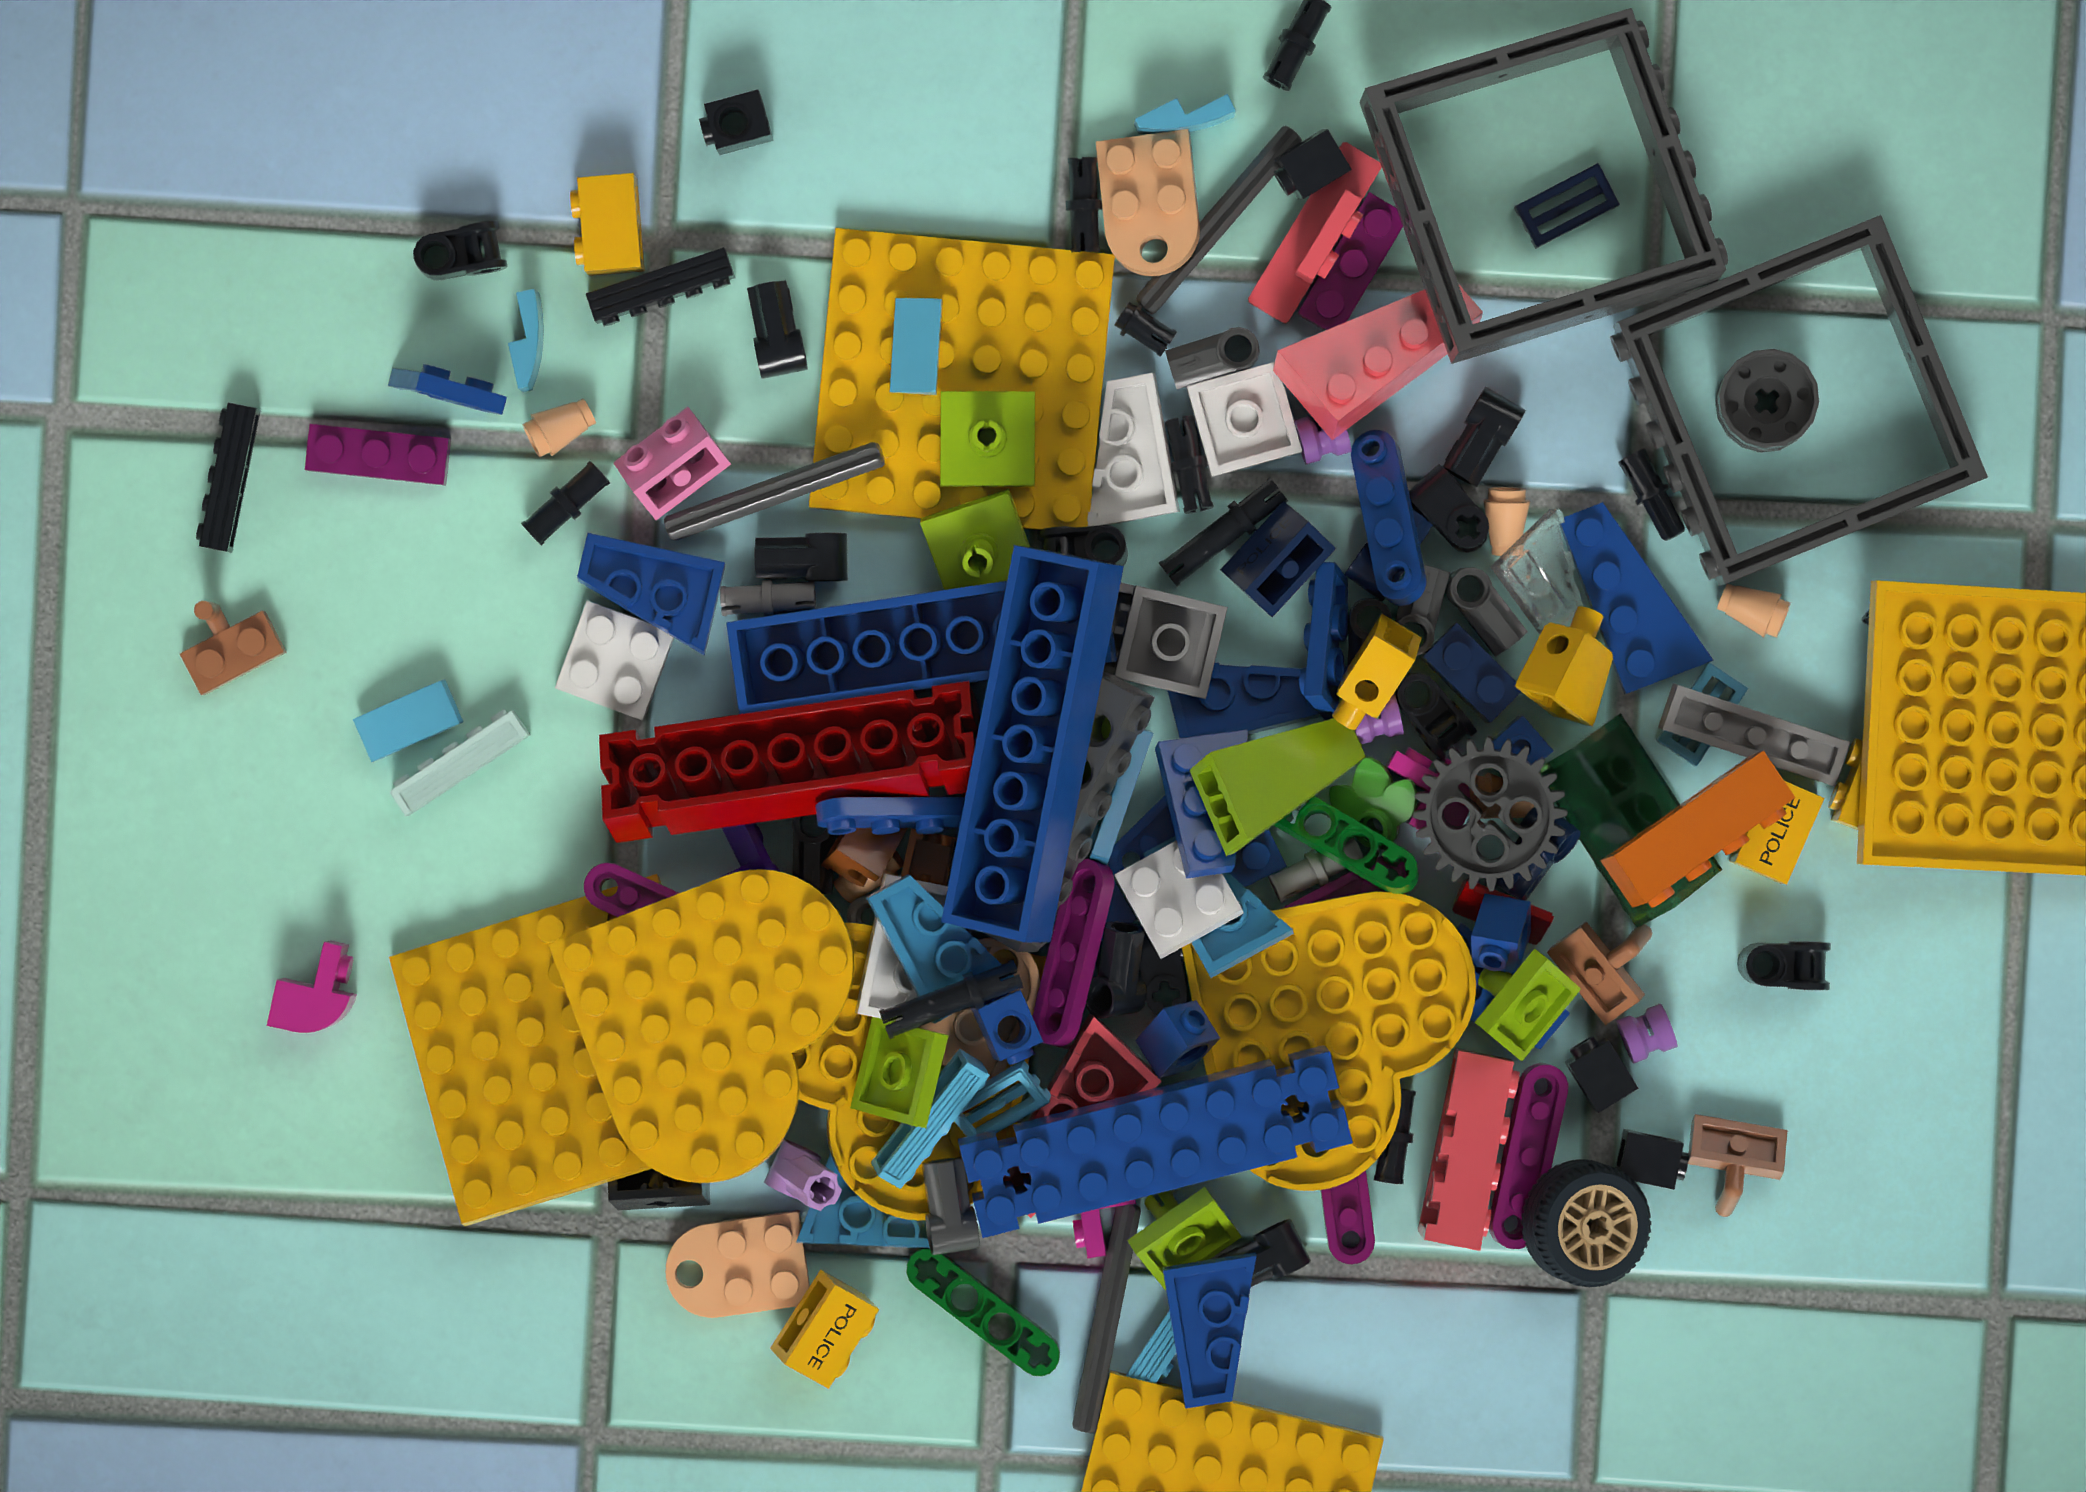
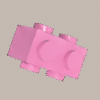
M689 407L668 419L663 426L639 444L632 446L623 456L613 462L633 493L655 520H658L731 465Z

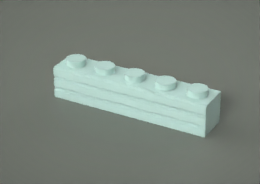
M503 709L490 718L493 723L484 729L479 725L466 734L468 739L460 745L455 741L442 750L444 755L436 761L429 758L417 767L419 772L412 777L405 774L393 782L395 788L389 792L404 815L410 816L530 736V733L516 712L511 710L507 713Z

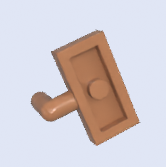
M200 601L195 605L194 613L199 619L206 620L213 636L180 653V656L199 693L206 695L287 652L266 611H260L230 627L218 604Z
M1584 922L1554 944L1547 951V954L1559 969L1581 988L1579 991L1580 995L1606 1026L1638 1003L1645 995L1624 969L1623 965L1639 954L1651 939L1652 930L1645 924H1639L1624 942L1610 951L1590 925Z
M1694 1115L1691 1122L1688 1164L1726 1171L1724 1189L1715 1205V1210L1720 1216L1728 1217L1733 1213L1743 1193L1745 1174L1777 1180L1781 1179L1784 1173L1788 1130Z

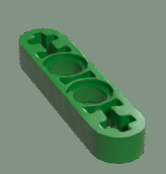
M1316 796L1306 801V805L1301 809V806L1296 808L1299 812L1295 824L1290 823L1294 819L1292 812L1274 824L1275 827L1385 892L1405 894L1410 892L1418 882V865L1414 856L1409 851ZM1314 814L1326 815L1331 820L1330 829L1321 836H1313L1305 830L1306 820ZM1354 837L1367 839L1371 844L1369 853L1361 859L1349 858L1344 852V847L1350 839ZM1380 849L1385 850L1382 853L1383 861L1389 865L1397 867L1401 862L1405 863V870L1408 875L1406 878L1397 876L1394 881L1389 880L1388 869L1376 862ZM1376 863L1375 869L1373 871L1370 870V868Z
M920 1248L910 1256L906 1273L909 1281L919 1291L1025 1372L1033 1376H1045L1056 1369L1060 1359V1349L1057 1341L1049 1333L947 1255L939 1254L932 1256L930 1248ZM931 1257L935 1258L938 1261L936 1270L945 1278H947L949 1270H953L958 1274L957 1277L948 1283L943 1296L934 1291L941 1285L935 1278L928 1276L924 1281L918 1278L917 1275L920 1268L915 1262L919 1258L923 1261H928ZM969 1284L976 1289L978 1302L972 1309L960 1310L952 1303L951 1293L958 1285ZM1007 1313L1014 1319L1016 1328L1010 1337L1000 1339L990 1333L988 1322L994 1314ZM1024 1327L1032 1331V1333L1026 1336V1340L1032 1345L1039 1347L1043 1342L1049 1345L1047 1355L1051 1358V1361L1048 1364L1039 1361L1035 1366L1030 1364L1031 1353L1021 1344L1017 1353L1009 1349L1010 1346L1019 1340Z

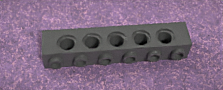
M1103 672L1086 758V761L1091 766V776L1087 782L1082 779L1058 907L1067 900L1072 891L1073 881L1071 879L1078 864L1089 854L1092 847L1091 835L1098 820H1101L1106 815L1111 806L1112 796L1110 794L1117 779L1126 772L1130 765L1132 757L1130 750L1137 735L1145 730L1151 718L1150 707L1155 697L1109 672ZM1108 718L1111 731L1105 740L1101 733V726L1103 721ZM985 933L1016 952H1038L1047 943H1025Z

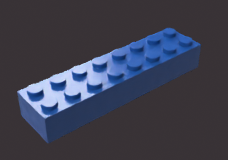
M1014 545L941 922L1025 943L1051 942L1124 566Z
M1007 581L726 622L739 714L909 689L914 691L931 689L932 686L964 681H969L970 683L986 681L989 677ZM1113 629L1111 630L1105 663L1117 661Z

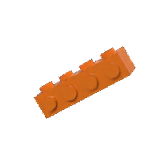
M1763 750L1745 758L1600 861L1632 908L1646 903L1651 908H1654L1675 893L1671 885L1685 876L1690 882L1712 867L1708 859L1719 851L1723 850L1725 855H1729L1750 840L1746 832L1760 824L1765 829L1784 817L1787 813L1783 806L1796 797Z

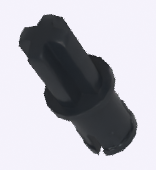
M1646 449L1638 450L1619 461V466L1631 483L1638 498L1635 500V503L1637 505H1644L1660 537L1664 541H1668L1682 534L1685 531V526L1666 493L1670 486L1669 484H1663L1652 465Z

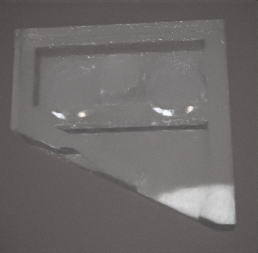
M1549 509L1490 566L1539 635L1544 626L1550 622L1566 626L1573 619L1577 607L1582 606L1579 587L1575 584L1573 578L1575 568L1571 551H1564L1559 524L1565 523L1560 509Z

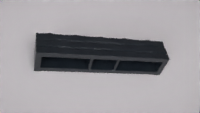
M723 247L586 293V297L594 321L597 324L602 323L605 327L620 322L619 317L629 313L631 317L645 314L648 312L647 307L658 304L659 308L675 303L674 298L683 295L686 296V299L703 294L702 289L713 286L714 289L726 287L731 284L730 280L734 279L735 275L727 251Z
M228 403L227 409L222 408L219 425L223 426L221 437H216L213 453L217 454L215 466H210L208 473V483H211L209 495L205 494L202 502V511L206 512L204 523H199L196 532V540H200L199 546L229 553L233 552L261 410L257 408Z

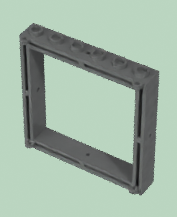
M1632 8L1365 88L1359 103L1451 364L1717 282L1726 271L1725 265L1728 263L1726 248L1720 238L1714 237L1709 223L1712 220L1709 201L1704 194L1699 195L1693 179L1696 177L1693 157L1688 150L1683 151L1678 138L1680 122L1677 113L1673 107H1667L1662 93L1665 89L1663 74L1657 64L1652 65L1646 49L1649 47L1647 30L1642 21H1636ZM1610 50L1685 259L1472 324L1398 113Z
M1881 215L1623 319L1613 326L1615 334L1610 336V340L1615 354L1620 362L1627 360L1633 374V378L1628 379L1632 396L1638 406L1645 404L1651 421L1646 423L1650 440L1655 449L1663 448L1669 465L1663 467L1667 482L1673 493L1681 492L1687 507L1681 510L1685 526L1691 536L1698 534L1705 551L1699 554L1703 570L1709 580L1715 579L1719 586L1988 478ZM1861 250L1950 468L1737 554L1649 335Z

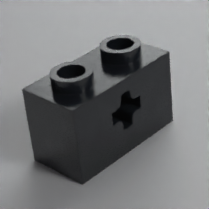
M649 1169L608 1182V1201L618 1211L710 1205V1183L677 1180L663 1175L654 1169Z

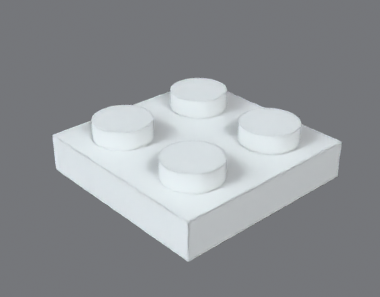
M1275 362L1186 387L1211 478L1302 453L1284 384L1273 371Z
M586 601L555 689L644 721L674 637L650 623Z
M1177 840L1114 874L1160 959L1244 914L1223 874L1186 879Z

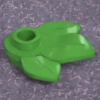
M1370 756L1365 757L1357 766L1352 786L1335 785L1329 788L1331 806L1392 842L1398 837L1400 824L1409 820L1416 809L1417 799L1415 794L1417 790L1413 780L1401 779L1393 782L1392 775L1385 765ZM1374 818L1380 821L1383 831L1378 830L1374 826ZM1356 837L1362 845L1371 848V844L1367 839Z

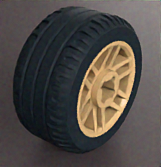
M1577 1159L1566 1161L1550 1168L1547 1173L1542 1174L1537 1179V1184H1533L1532 1189L1528 1193L1529 1197L1525 1199V1205L1523 1206L1524 1213L1521 1215V1225L1523 1228L1521 1230L1529 1254L1545 1272L1576 1286L1600 1287L1623 1278L1625 1274L1631 1272V1269L1636 1266L1635 1263L1641 1260V1256L1645 1253L1644 1248H1647V1242L1650 1239L1648 1235L1651 1233V1221L1649 1220L1651 1214L1644 1193L1629 1175L1617 1168L1597 1161Z

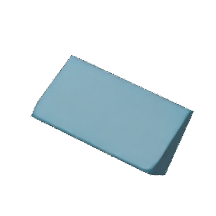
M895 298L890 378L891 393L937 395L942 299Z

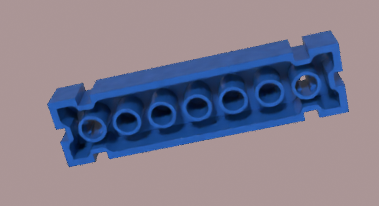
M1325 1045L1288 1054L1290 1066L1275 1069V1065L1270 1059L1013 1124L1016 1136L998 1141L995 1130L959 1138L958 1143L968 1183L980 1180L983 1191L972 1193L982 1238L1020 1229L1017 1217L1031 1213L1036 1214L1038 1224L1294 1159L1297 1158L1296 1145L1310 1142V1146L1317 1153L1352 1144L1353 1141L1344 1106L1339 1100L1330 1102L1328 1095L1329 1090L1339 1088L1330 1051ZM1291 1095H1295L1299 1102H1304L1303 1108L1298 1107L1300 1112L1295 1116H1290L1286 1110L1281 1111L1282 1104L1288 1105L1285 1099ZM1014 1166H1019L1021 1173H1029L1028 1179L1023 1178L1024 1184L1018 1187H1014L1011 1181H1003L1004 1175L1009 1177V1169Z

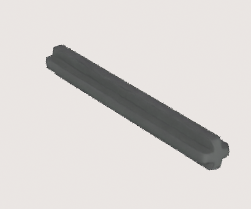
M1286 125L1281 127L1201 220L1199 241L1189 260L1171 273L1153 276L1139 292L1136 301L1138 304L1144 305L1143 308L1147 312L1154 314L1161 308L1274 176L1273 172L1279 169L1274 158L1302 142L1301 137L1293 129Z
M870 442L668 515L664 518L666 531L670 539L680 540L878 469L885 464L882 449L878 443Z
M1135 1204L1117 1206L1115 1209L1072 1423L1073 1428L1081 1432L1095 1433L1099 1421L1133 1249L1127 1240L1137 1234L1141 1214L1140 1207Z

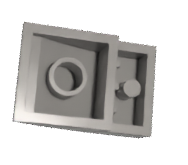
M1121 583L1112 625L1117 661L1105 663L1103 672H1109L1125 681L1206 699L1228 607L1137 585Z

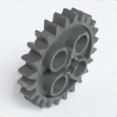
M1487 736L1484 749L1478 750L1474 741L1468 739L1466 745L1467 753L1464 755L1453 746L1449 748V755L1452 761L1450 764L1438 758L1434 760V766L1440 773L1438 777L1431 774L1423 775L1422 780L1431 790L1430 792L1420 791L1415 794L1417 800L1426 804V808L1419 809L1413 813V818L1426 821V826L1420 828L1415 834L1416 837L1420 838L1430 837L1432 842L1427 845L1423 853L1424 855H1430L1438 852L1441 855L1435 867L1437 870L1443 869L1448 864L1454 867L1451 881L1455 882L1463 873L1469 875V888L1474 889L1479 878H1486L1489 891H1493L1497 878L1503 877L1505 884L1510 889L1514 886V874L1517 872L1527 881L1532 879L1530 864L1533 863L1542 869L1547 867V862L1541 854L1543 850L1557 854L1559 848L1550 840V837L1563 836L1566 829L1555 824L1554 820L1567 816L1568 809L1556 807L1554 802L1564 797L1565 791L1560 789L1550 790L1549 785L1554 782L1558 775L1556 772L1542 775L1540 770L1544 765L1545 758L1541 757L1530 763L1527 760L1529 746H1524L1518 754L1511 752L1512 741L1510 738L1506 739L1500 750L1495 749L1492 737ZM1485 768H1493L1499 771L1503 778L1502 787L1496 792L1491 793L1480 789L1476 780L1479 771ZM1465 783L1487 807H1491L1495 803L1501 807L1498 814L1499 819L1522 838V842L1520 844L1514 843L1493 820L1488 821L1486 824L1480 820L1483 812L1482 809L1459 790V784ZM1527 801L1533 804L1538 813L1536 820L1529 825L1516 823L1511 817L1510 812L1515 803ZM1452 802L1463 803L1469 809V821L1461 826L1451 825L1444 817L1445 806ZM1495 835L1500 838L1505 848L1503 854L1494 859L1481 855L1477 845L1482 837Z

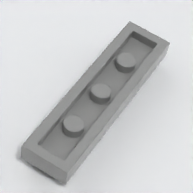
M1674 683L1658 726L1662 730L1744 757L1764 750L1775 767L1832 786H1836L1850 745L1849 741Z

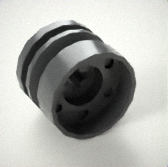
M1777 349L1753 351L1738 359L1721 380L1715 399L1717 419L1726 435L1742 448L1760 453L1780 451L1796 442L1814 422L1819 405L1817 382L1809 367L1791 353ZM1760 391L1761 394L1766 396L1772 392L1777 398L1773 403L1776 412L1771 414L1768 410H1763L1761 413L1756 411L1754 406L1757 404L1758 398L1755 393Z

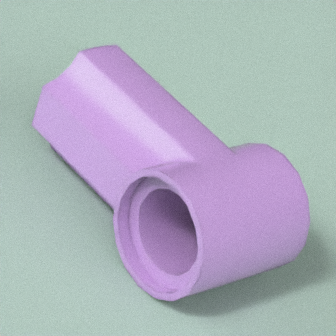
M785 1139L764 1180V1183L773 1189L798 1199L808 1207L819 1211L830 1204H835L842 1191L837 1182L838 1175L820 1163L822 1158L820 1155Z

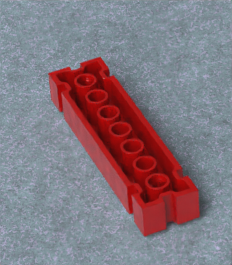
M964 681L932 686L933 697L917 699L914 690L909 689L654 727L655 737L641 739L636 729L599 735L600 769L609 783L601 785L602 819L615 842L620 843L653 838L652 827L666 825L670 834L676 835L815 815V805L817 803L833 798L930 797L929 787L943 785L948 795L966 793L980 724L979 704L970 682Z

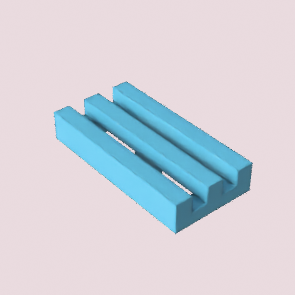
M1711 663L1706 664L1690 688L1702 692L1713 676L1718 682L1709 695L1719 698L1728 686L1734 691L1727 701L1737 705L1749 689ZM1662 730L1656 741L1695 767L1711 746L1699 742L1695 750L1691 752L1686 748L1691 741L1690 738L1681 736L1678 742L1671 738L1674 733Z
M1024 1060L987 1080L985 1086L977 1091L969 1101L966 1110L1019 1080L1018 1084L966 1114L960 1113L955 1123L966 1136L995 1130V1133H998L1050 1102L1051 1093L1047 1088L1042 1090L1039 1086L1040 1079L1036 1074L1030 1075L1028 1072L1029 1066ZM1026 1092H1029L1031 1097L979 1127H973L972 1124L990 1113L998 1111L1007 1103Z

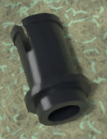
M1129 302L1114 326L1121 329L1119 333L1121 336L1127 333L1161 357L1177 331L1171 330L1142 310L1144 305L1141 303L1135 306ZM1153 334L1157 335L1158 337H1160L1161 339H1163L1164 341H1166L1168 344H1166L1165 342L1161 341L1160 339H1158L1157 337H1155Z

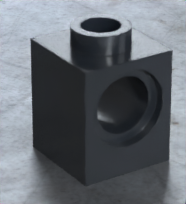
M758 89L704 104L707 117L699 119L706 146L715 144L719 155L774 141L762 96ZM733 112L741 113L747 117L746 128L738 135H728L722 131L723 119Z
M1322 129L1274 158L1279 169L1273 173L1287 196L1295 193L1297 199H1305L1352 169L1329 130Z
M1591 1036L1570 1049L1573 1057L1564 1063L1591 1107L1597 1113L1639 1089L1608 1039L1603 1038L1597 1042L1595 1037Z
M1623 1129L1615 1168L1629 1175L1635 1182L1674 1190L1676 1179L1683 1181L1685 1178L1689 1153L1682 1152L1684 1143L1679 1140Z

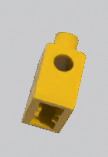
M1578 606L1570 627L1551 622L1546 624L1517 679L1515 687L1553 717L1593 727L1613 660L1612 652L1595 639L1604 616L1593 609Z
M1381 613L1341 678L1336 694L1342 700L1333 712V718L1352 730L1357 729L1366 713L1371 717L1378 718L1415 662L1422 637ZM1365 680H1370L1375 684L1368 683Z

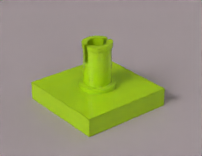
M941 391V487H1035V391Z
M1009 489L920 519V525L944 590L1007 581L1014 545L1030 547Z
M1534 948L1513 975L1508 972L1483 969L1478 979V985L1489 991L1495 998L1477 1018L1475 1023L1520 1061H1523L1581 988Z
M872 1017L850 1108L904 1124L926 1128L939 1074L945 1068L942 1065L949 1035L917 1027L889 1039L885 1025L896 1021L883 1024L881 1018Z
M1203 1187L1180 1204L1173 1196L1171 1190L1157 1193L1164 1203L1163 1207L1156 1201L1153 1195H1149L1145 1199L1144 1204L1156 1221L1127 1240L1138 1258L1165 1290L1163 1267L1209 1260L1242 1237L1206 1187Z

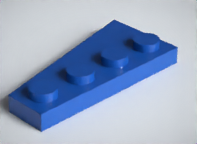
M1603 502L1557 520L1590 607L1604 616L1599 630L1606 648L1613 654L1612 664L1624 694L1714 661Z

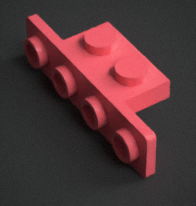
M1343 142L1339 149L1352 170L1309 196L1248 298V302L1283 324L1289 322L1317 275L1324 279L1327 277L1339 257V254L1332 251L1341 234L1350 239L1364 215L1356 209L1382 168L1379 161L1347 142Z

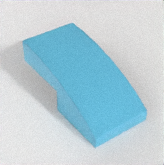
M1228 94L1185 115L1176 98L1136 118L1134 126L1138 134H1154L1184 129L1193 132L1234 118L1236 110Z
M535 289L516 293L526 339L508 343L517 386L522 392L533 390L542 359L544 336L543 311L540 294Z
M445 679L353 719L371 762L383 759L408 746L429 739L463 723V719Z

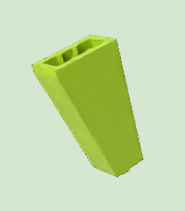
M1332 718L1212 751L1190 769V773L1227 856L1240 850L1340 778L1366 756L1355 730L1343 726Z

